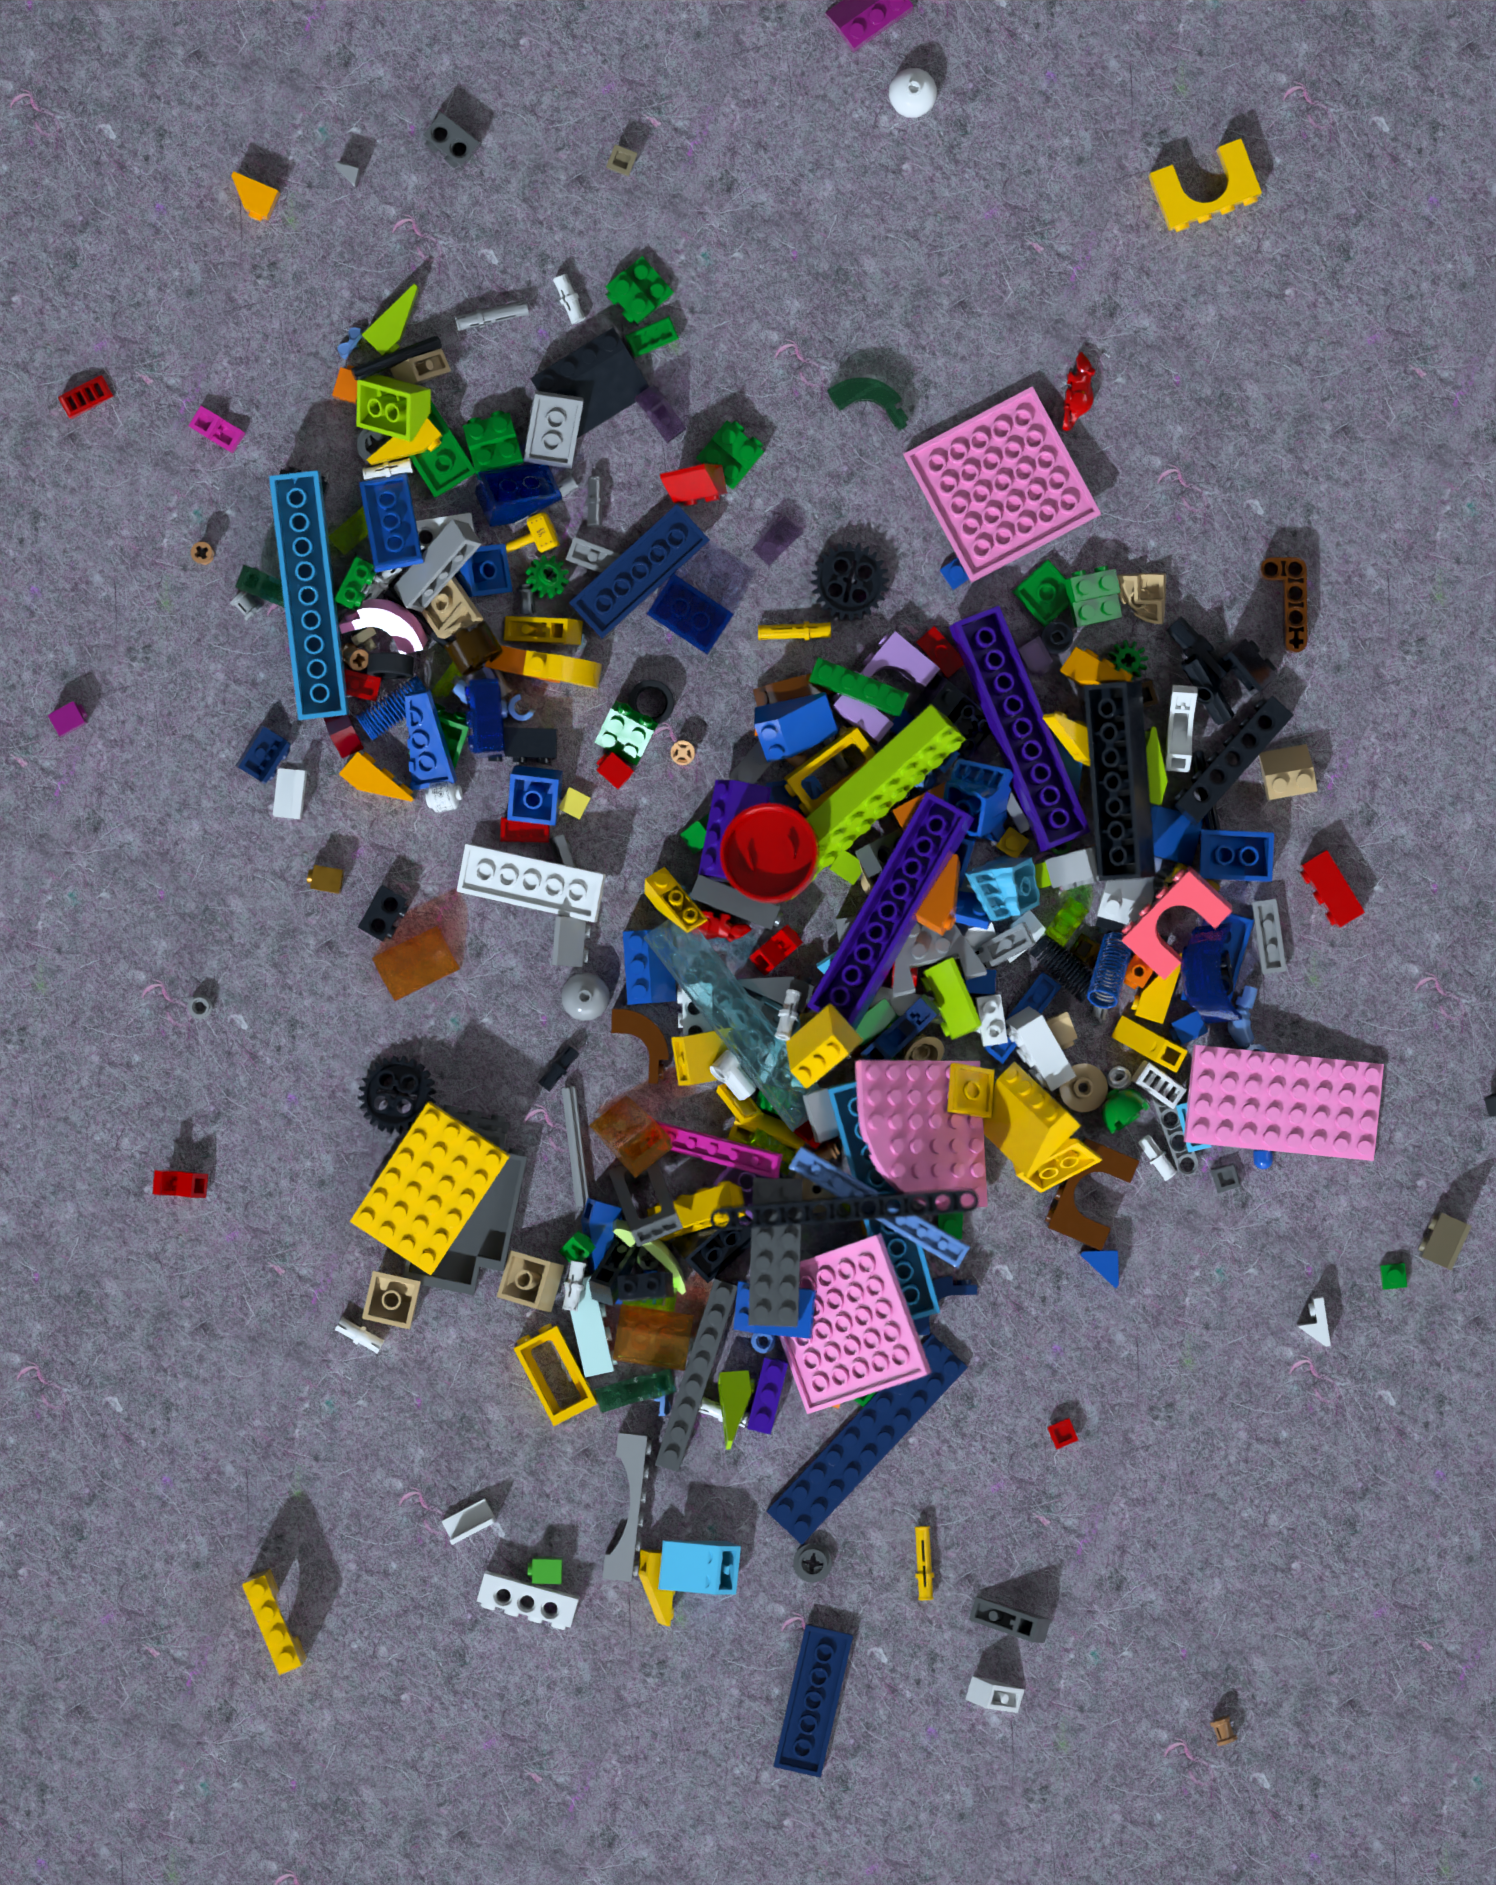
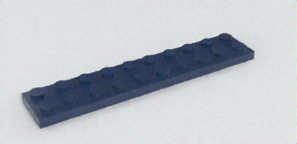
M933 1334L922 1344L932 1373L879 1390L866 1406L853 1417L766 1510L801 1545L968 1368Z

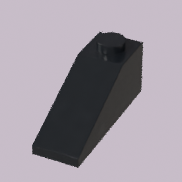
M618 1236L615 1238L589 1279L591 1298L593 1300L614 1306L619 1298L617 1276L630 1275L641 1246L638 1247L635 1243L629 1247Z

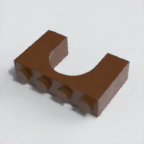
M1084 1137L1082 1143L1100 1155L1102 1161L1066 1179L1064 1186L1059 1185L1054 1199H1057V1203L1054 1209L1049 1208L1044 1221L1048 1222L1047 1228L1102 1251L1111 1228L1083 1216L1078 1211L1074 1202L1075 1187L1084 1176L1093 1172L1107 1173L1131 1183L1140 1161Z

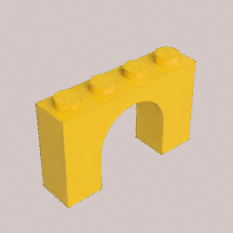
M1242 139L1222 145L1216 150L1226 175L1227 184L1224 194L1215 201L1200 203L1190 199L1180 185L1173 164L1149 174L1150 183L1169 231L1173 229L1176 232L1183 231L1190 227L1189 223L1198 220L1199 224L1213 219L1212 214L1221 212L1224 215L1234 211V206L1243 203L1244 206H1248L1258 201L1257 197H1260L1262 191Z
M269 1568L247 1577L242 1586L278 1674L281 1675L302 1666L307 1657L298 1636L293 1637L285 1623L277 1600L279 1589L271 1569Z

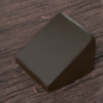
M1081 933L1069 953H1073L1072 956H1076L1077 959L1093 969L1096 965L1101 945Z

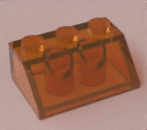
M435 926L372 957L394 1001L460 970L439 926Z
M621 1304L613 1360L685 1371L694 1315Z

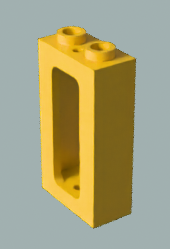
M853 726L784 777V780L787 782L784 787L792 798L794 796L798 797L801 802L798 806L804 815L808 817L870 761L876 753L858 728ZM855 744L865 757V762L818 798L811 799L801 786V781L847 746Z
M551 1323L538 1329L540 1334L532 1338L528 1334L516 1341L518 1345L513 1349L553 1426H556L596 1405L598 1401L558 1324L552 1327ZM546 1341L554 1343L581 1396L579 1401L566 1408L559 1407L531 1352L534 1347Z

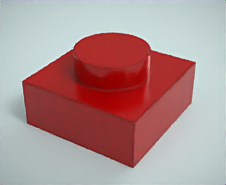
M1069 1417L1047 1426L1056 1450L1079 1441Z

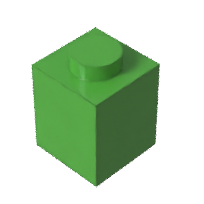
M533 1556L532 1563L528 1562V1577H532V1584H561L563 1557Z

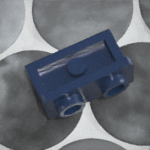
M261 724L235 766L261 783L266 784L274 778L280 761L288 756L291 743Z

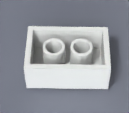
M1028 1006L1005 1020L1008 1027L1006 1029L1007 1036L1020 1048L1017 1050L1019 1057L1030 1066L1031 1069L1028 1072L1031 1078L1036 1083L1038 1082L1042 1088L1045 1086L1052 1092L1076 1077L1040 1013Z

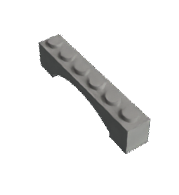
M626 1431L618 1432L616 1457L621 1458L627 1472L630 1487V1509L621 1538L611 1552H605L602 1579L631 1582L632 1575L637 1576L639 1561H634L635 1551L640 1552L641 1537H637L638 1527H643L644 1513L639 1511L640 1503H645L647 1489L642 1488L643 1479H648L649 1465L645 1464V1456L651 1454L652 1440H647L648 1434Z

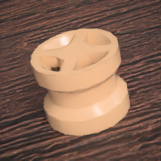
M684 740L678 741L672 746L671 757L675 763L687 765L694 759L695 749L689 742Z

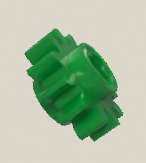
M542 555L539 561L534 559L530 563L532 567L526 570V574L531 576L526 580V583H533L534 586L531 592H535L538 589L540 591V598L548 593L549 598L552 599L556 593L561 594L564 591L563 586L569 583V580L564 577L569 573V570L561 569L564 564L563 561L556 564L554 555L549 561H547L545 555Z

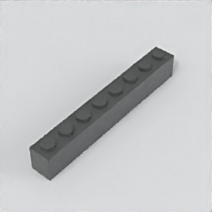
M717 1277L714 1278L655 1462L657 1466L676 1472L679 1471L738 1284Z

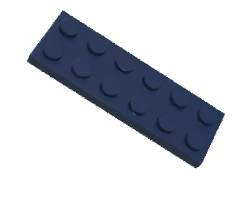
M676 504L572 599L569 604L603 639L703 548L710 539Z
M810 1624L805 1625L773 1767L821 1778L853 1634Z

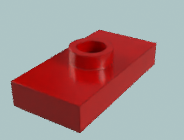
M935 626L916 641L918 646L940 668V671L947 678L964 665L959 653Z
M501 817L500 842L549 843L550 825L507 820V817Z

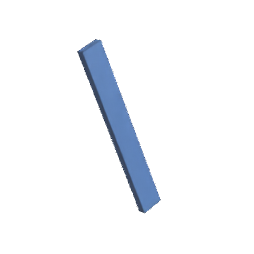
M802 1146L789 1165L790 1169L837 1197L881 1194ZM889 1200L886 1207L890 1211H897L900 1208V1204ZM866 1201L862 1205V1210L866 1213H872L876 1208V1204L872 1201ZM920 1216L876 1219L958 1268L970 1248L969 1245Z

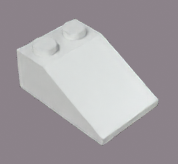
M1155 857L1156 873L1160 870L1162 859ZM1154 877L1105 881L1096 916L1126 925L1131 920L1135 922L1140 917L1139 912L1148 903L1152 904Z

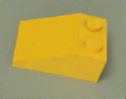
M1067 1139L1030 1178L1014 1163L1013 1166L1016 1176L1042 1193L1102 1161V1158L1078 1139Z

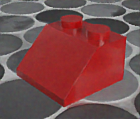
M702 464L660 474V479L673 502L683 503V507L697 505V500L705 499V502L720 500L719 495L727 494L722 465Z

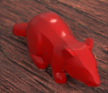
M1080 352L1076 358L1077 371L1075 375L1072 371H1069L1067 374L1066 383L1071 384L1070 389L1067 388L1065 392V412L1062 430L1070 431L1077 419L1086 414L1094 402L1091 377L1094 376L1096 371L1092 368L1090 361L1083 352Z
M701 911L707 918V921L691 930L690 933L700 940L718 937L727 938L729 942H733L734 939L746 935L752 928L745 923L732 924L728 922L731 915L720 914V918L713 917L714 913Z

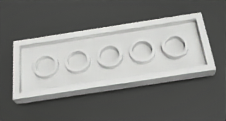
M465 844L457 892L597 922L606 874L473 844Z

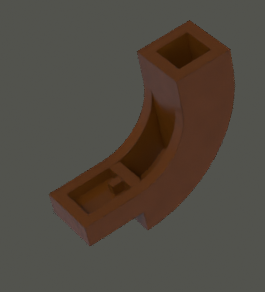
M811 673L753 689L757 707L824 692L829 696L837 692L809 682Z
M612 1009L611 1033L631 1034L643 1041L649 1052L648 1083L658 1084L659 1079H663L664 1064H659V1059L669 1060L668 1045L662 1031L650 1018L639 1012L629 1009Z

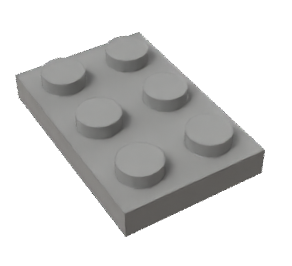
M541 391L534 392L523 462L572 468L583 407L582 397Z

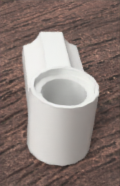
M726 1050L710 1066V1071L716 1079L724 1082L738 1100H744L754 1093L756 1085L741 1068L742 1062L740 1058L732 1051Z

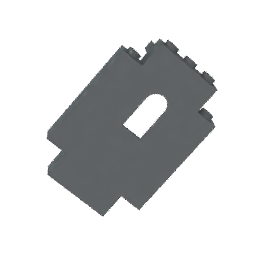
M444 1104L442 1110L505 1151L510 1123L505 1122L506 1117L492 1114L491 1119L481 1117L482 1112L469 1109L467 1114L457 1112L458 1107ZM509 1148L507 1153L511 1156L433 1274L429 1275L406 1259L403 1278L421 1281L420 1284L474 1295L480 1267L504 1272L528 1156L523 1155V1150Z

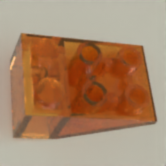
M627 1095L589 1125L635 1178L673 1148L670 1136Z

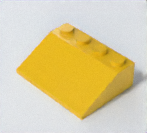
M1015 1061L1001 1074L994 1084L992 1118H983L984 1135L1028 1178L1080 1127L1073 1117Z

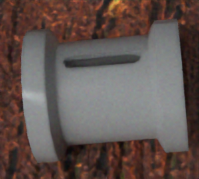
M247 589L240 592L230 602L232 606H236L244 614L246 621H249L262 609V606L260 604L257 605L248 595Z

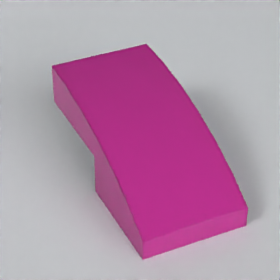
M203 406L199 407L188 425L232 454L246 434Z

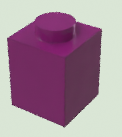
M75 701L48 714L51 723L60 737H64L88 724L85 719L88 717L84 706L82 704L78 705Z

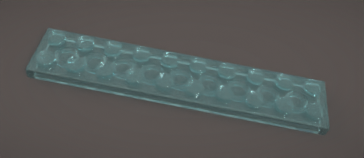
M668 919L644 937L645 941L730 1052L736 1057L740 1065L790 1130L793 1132L808 1121L809 1117L802 1095L821 1088L815 1082L806 1089L792 1074L785 1041L775 1037L777 1032L699 929L696 927L687 933Z

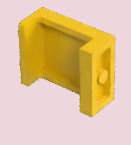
M733 1027L719 1028L718 1030L687 1036L671 1037L679 1086L718 1080L711 1073L710 1066L726 1050H730L737 1055V1036L734 1033Z

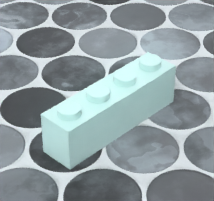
M592 1275L583 1276L582 1285H584V1290H581L578 1312L570 1311L585 1377L614 1371V1365L618 1364L615 1350L610 1351L608 1341H612L610 1327H605L603 1320L604 1317H607L605 1304L591 1298L589 1279Z

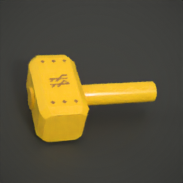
M541 512L527 519V525L531 533L505 544L506 552L510 553L535 542L537 549L544 553L558 547L560 541L549 515L546 512Z

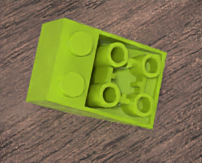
M1151 727L1148 731L1145 730L1150 803L1160 806L1168 781L1156 727Z

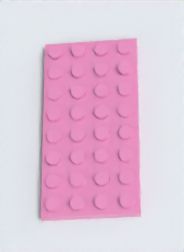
M1193 1045L1183 1142L1374 1161L1384 1064Z

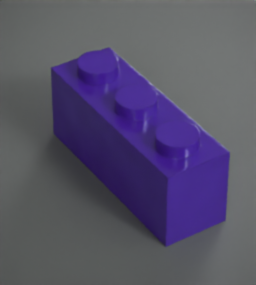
M764 1356L747 1429L771 1435L788 1361Z

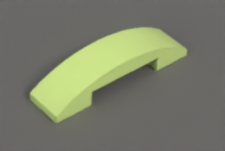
M616 1219L613 1222V1232L629 1247L633 1246L636 1242L627 1221ZM659 1239L642 1245L666 1267L665 1272L673 1273L674 1288L683 1295L686 1292L684 1275L671 1251Z

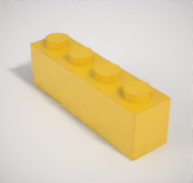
M723 1181L718 1183L717 1187L702 1188L697 1190L696 1194L676 1197V1200L673 1202L683 1228L658 1239L667 1241L712 1226L710 1215L714 1208L725 1205L744 1204L742 1187L734 1185L730 1181ZM657 1203L656 1207L647 1209L648 1217L661 1211L660 1203ZM745 1210L740 1212L739 1217L746 1215ZM719 1212L714 1216V1220L719 1224L728 1221V1216L724 1212Z

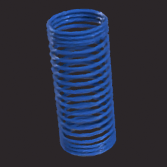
M417 675L409 679L413 689L408 682H405L411 693L414 690L415 692L427 690ZM402 684L404 691L398 686L402 696L397 689L394 690L399 699L392 691L391 694L395 701L390 694H387L393 706L386 696H384V699L388 706L382 699L380 701L384 708L379 701L376 702L382 713L373 703L379 716L371 706L369 708L373 715L366 708V712L371 720L364 711L356 715L372 740L378 738V734L382 735V732L385 733V729L389 731V727L396 726V722L400 723V720L403 721V717L406 718L404 699L406 694L410 692L404 684Z
M1112 932L1104 935L1087 998L1093 1005L1100 1008L1108 1009L1115 1007L1120 996L1132 950L1123 942L1106 940H1122L1123 934ZM1109 942L1120 943V944L1126 946L1128 949H1126L1125 947H1123V946H1121V945H1117V944H1107V943H1109ZM1111 946L1121 947V948L1124 949V950H1121V949H1118V948H1114V947H1111ZM1095 991L1098 992V993L1101 994V995H1104V996H1113L1114 998L1102 997V996L1096 994ZM1092 992L1094 993V995H1096V996L1099 997V998H1102V999H1105V1000H1114V1001H1110V1002H1109V1001L1100 1000V999L1096 998L1095 996H1093Z

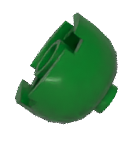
M1116 1088L1105 1096L1107 1101L1102 1106L1101 1114L1106 1127L1111 1134H1114L1116 1129L1120 1131L1139 1118L1138 1112L1142 1109L1146 1112L1151 1106L1140 1092L1128 1088L1119 1091Z

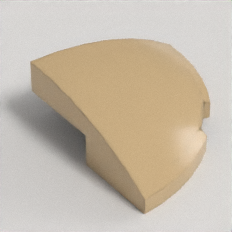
M1166 573L1117 575L1121 593H1118V596L1123 604L1128 603L1136 611L1134 615L1138 618L1154 624H1163L1166 600Z

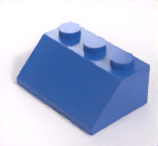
M672 928L624 931L623 944L627 1005L677 1001Z

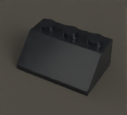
M745 1215L739 1217L742 1222H750ZM710 1226L679 1236L671 1244L683 1259L709 1283L751 1246L752 1228L721 1231Z

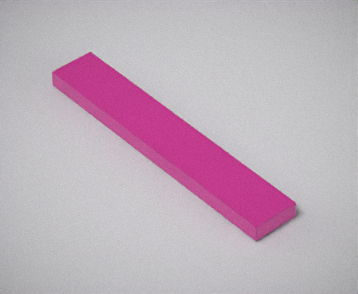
M651 1120L647 1139L648 1145L773 1179L779 1176L782 1154L657 1120Z

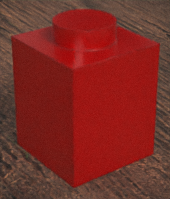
M613 752L610 755L605 753L596 763L599 766L596 771L618 790L634 773Z

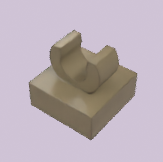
M615 144L606 168L629 177L638 153Z
M372 626L361 628L350 635L356 646L363 642L368 652L377 647L372 639V636L377 634Z

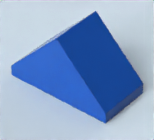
M1103 1249L1102 1251L1082 1250L1079 1253L1114 1288L1119 1286L1117 1249Z

